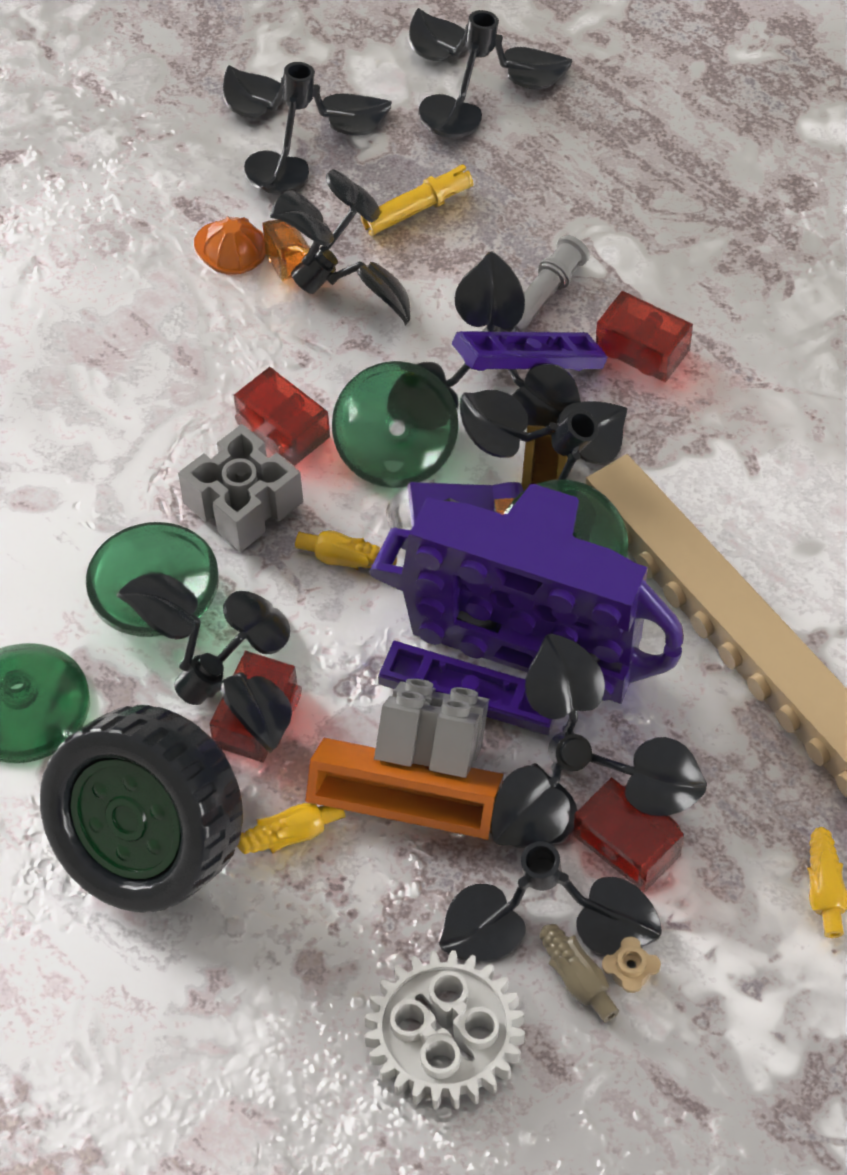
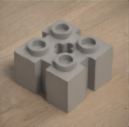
M243 424L217 442L218 454L212 459L203 453L178 472L183 503L205 522L215 518L217 532L240 552L266 532L265 521L269 517L279 522L303 503L300 471L278 453L268 458L265 442Z
M407 679L406 682L400 681L393 691V696H389L382 705L374 759L410 767L413 763L429 766V771L466 778L472 768L473 761L477 759L482 748L489 699L478 697V692L468 688H452L450 694L435 692L436 688H433V683L423 679Z

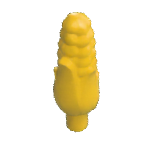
M332 530L322 531L319 535L299 531L295 540V548L315 552L316 558L322 563L351 567L356 570L359 567L364 569L371 568L381 549L377 545L365 542L364 538H352ZM397 557L393 563L395 566L397 564Z
M313 803L298 804L276 815L256 819L257 825L254 828L241 833L237 847L243 854H248L249 852L256 853L267 849L274 854L286 846L317 837L325 830L324 825L345 818V811L328 806L317 807V804Z
M818 827L811 833L809 842L811 847V866L807 868L810 882L809 901L811 908L822 916L824 936L827 938H837L844 935L841 914L847 910V890L842 875L843 863H839V857L834 847L835 841L832 838L831 832L824 827Z

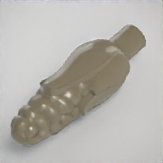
M556 924L543 926L539 936L548 955L551 956L548 964L562 978L571 995L585 1006L591 1005L604 1023L615 1018L619 1013V1009L607 995V990L609 989L607 979L599 966L582 949L576 936H566L565 932L559 929Z

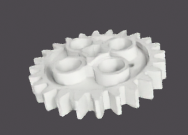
M431 951L430 964L424 966L416 956L411 957L412 971L407 972L402 967L396 965L394 967L396 982L393 983L389 980L381 979L380 991L383 996H370V1008L374 1012L365 1014V1027L371 1029V1031L365 1033L366 1047L374 1048L369 1053L371 1065L383 1064L379 1070L382 1082L396 1077L394 1090L397 1096L404 1093L408 1088L413 1089L414 1105H418L425 1095H429L432 1097L434 1110H438L443 1097H449L453 1108L459 1109L460 1095L467 1094L474 1104H478L479 1088L483 1087L488 1092L495 1094L497 1092V1082L494 1076L509 1080L511 1078V1067L507 1062H520L521 1050L516 1046L524 1044L525 1031L518 1028L524 1025V1011L514 1010L519 1005L518 993L505 994L508 990V978L506 976L492 981L494 965L491 963L481 971L476 970L475 955H471L465 964L462 965L458 964L456 951H451L447 962H440L436 951ZM444 991H453L461 996L454 1002H443L437 998ZM419 997L424 998L430 1005V1009L428 1010L425 1005L416 999ZM407 1019H414L422 1024L419 1029L408 1032L398 1027L402 1021ZM436 1019L442 1027L438 1031H436ZM480 1026L492 1032L490 1036L484 1039L473 1038L467 1033L470 1029ZM451 1027H453L454 1040L452 1038V1035L447 1031ZM459 1048L474 1059L472 1061L465 1060L460 1054ZM440 1055L449 1057L453 1061L450 1066L441 1069L432 1067L428 1062L431 1058Z

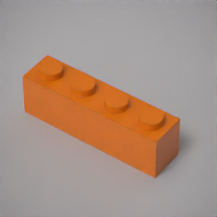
M325 737L310 759L305 802L489 839L495 798L503 782V773L472 767L467 777L464 778L429 771V766L413 763L410 767L375 760L376 748Z

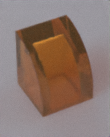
M281 220L263 222L266 256L281 281L292 278L291 271L305 257L310 246L302 233L290 224Z

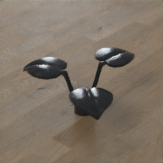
M418 8L413 15L409 28V42L416 54L425 59L443 61L450 54L458 57L460 53L465 52L467 49L470 53L457 100L449 95L435 94L423 99L419 106L418 116L421 123L429 131H434L437 135L446 138L469 136L481 124V109L476 105L464 103L476 57L488 56L495 47L500 66L509 68L508 78L521 87L535 90L545 89L554 85L571 67L572 59L527 47H513L507 49L504 53L502 47L503 36L497 34L499 19L492 12L485 10L472 12L464 29L450 21L431 16Z
M304 62L287 64L284 68L281 83L267 76L243 72L228 65L223 79L225 103L229 109L239 115L259 117L265 114L267 109L276 111L278 106L282 105L284 101L289 107L281 155L269 150L258 151L251 154L244 165L246 179L257 189L271 194H283L289 190L297 191L304 186L309 176V167L304 159L288 156L296 110L306 108L314 98L319 114L323 117H329L328 123L333 130L346 135L360 136L371 133L380 125L390 111L392 101L344 93L329 95L322 101L320 85L314 84V68Z
M335 169L330 170L326 175L327 185L338 199L350 206L349 212L332 233L329 226L323 222L321 212L313 203L296 191L289 190L284 192L274 203L270 218L290 224L314 241L305 257L291 271V276L296 284L305 292L315 294L326 281L334 285L340 278L357 272L365 285L388 304L406 326L410 321L409 297L405 288L396 277L375 262H370L366 265L359 261L336 272L335 266L338 264V259L329 250L357 212L371 223L378 219L380 210L375 199L364 188L354 183L343 173Z
M493 251L488 252L462 278L455 292V307L458 314L471 326L482 327L487 325L481 332H507L505 329L512 328L519 323L525 310V295L516 274ZM421 362L410 366L395 381L389 393L387 412L392 418L422 430H436L446 426L454 419L459 407L458 395L450 387L457 384L470 367L464 363L450 379L446 380L444 370L435 362ZM552 363L535 365L527 372L525 381L521 379L517 369H508L513 382L520 387L512 396L520 401L528 416V425L547 427L551 422L557 424L559 414L565 407L581 402L579 389L574 378L559 365Z
M484 390L475 393L464 392L460 398V415L467 434L479 449L491 456L499 458L513 457L519 450L520 440L530 442L550 435L553 449L558 454L568 458L554 485L553 490L562 492V488L577 460L581 458L591 464H607L618 455L622 446L623 428L628 409L620 405L597 401L576 402L562 410L557 424L551 422L545 428L526 433L523 431L527 428L528 416L521 402L514 396L503 391ZM568 493V495L579 499L573 536L590 542L593 527L590 509L581 496L575 493Z
M164 574L142 575L125 584L119 590L116 597L129 604L151 628L161 635L175 640L184 639L189 636L184 659L179 663V668L183 671L174 682L177 695L191 705H200L207 697L213 698L218 691H221L225 703L236 718L271 753L279 744L291 721L292 708L288 698L278 686L262 676H253L248 679L244 673L239 672L222 680L223 662L245 639L259 653L274 654L279 652L286 645L290 637V625L285 615L279 609L274 608L271 602L255 593L236 591L225 600L223 614L228 624L240 633L236 635L218 656L204 653L193 658L201 620L193 614L198 607V601L193 592L179 580Z
M547 634L528 668L525 678V694L531 707L543 717L555 720L569 714L567 724L562 727V732L556 734L548 746V754L553 762L551 765L552 777L549 781L540 768L527 765L511 772L500 785L492 813V839L498 845L528 846L537 841L549 843L555 840L565 830L570 816V803L567 796L555 788L560 781L561 771L563 769L579 771L585 768L589 762L631 775L625 786L626 800L638 811L651 816H668L690 808L706 792L707 782L690 750L681 742L672 738L655 737L642 743L635 751L633 758L634 767L593 754L589 741L583 736L575 734L573 730L578 721L577 711L593 710L602 702L605 690L603 673L596 660L579 644L556 634Z
M532 764V766L540 768L545 773L548 781L551 777L538 764ZM558 783L555 788L562 791L570 803L569 822L560 836L549 843L537 841L528 846L512 845L525 849L521 856L523 877L518 880V887L513 898L508 903L504 893L494 885L474 884L461 890L449 905L439 945L441 950L450 955L452 950L456 951L457 959L467 961L471 955L476 956V962H491L508 956L521 944L526 933L523 919L513 911L520 904L526 889L531 887L535 890L545 891L555 887L557 884H561L579 905L585 907L579 913L576 920L577 932L583 944L599 955H613L621 947V941L626 937L637 938L640 941V947L648 945L660 938L662 929L659 916L653 904L638 887L629 881L617 877H602L593 883L589 899H587L569 880V876L562 872L560 855L553 845L561 844L571 836L577 825L578 810L571 794Z

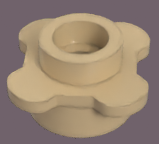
M635 937L624 938L621 941V947L613 955H606L602 960L603 971L608 975H612L615 983L628 993L640 991L642 986L648 981L649 975H656L661 967L660 959L656 955H649L640 947V941ZM629 961H633L636 964V966L634 968H629L627 966V963Z

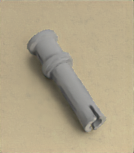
M571 235L562 236L557 242V249L550 258H545L540 262L538 276L524 292L525 310L523 316L516 326L505 329L507 332H512L514 328L516 329L514 332H524L556 290L566 288L571 283L573 272L578 266L586 264L590 257L588 248L581 240Z

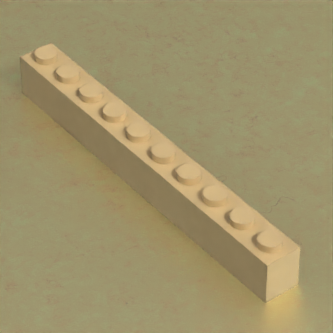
M628 454L586 477L584 501L590 509L592 518L595 520L599 519L609 529L616 545L622 549L626 548L636 559L637 564L648 567L647 578L652 577L663 589L668 602L673 607L680 608L688 616L696 633L704 639L708 638L717 648L724 664L732 670H737L747 681L748 688L753 696L759 701L764 700L776 713V718L781 727L788 733L796 735L805 745L811 760L818 766L823 765L835 778L840 792L847 798V688Z

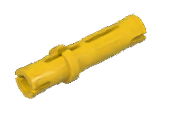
M461 164L436 178L430 176L424 179L422 185L380 205V216L376 221L371 223L361 216L365 230H368V234L372 237L431 206L437 208L444 205L445 199L473 187L471 173L469 170L465 171L466 166Z

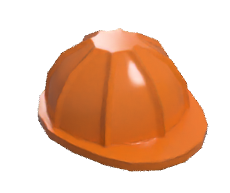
M227 216L225 219L202 227L194 238V249L201 260L216 272L228 275L242 274L253 270L263 262L267 254V240L263 233L251 224L247 218Z

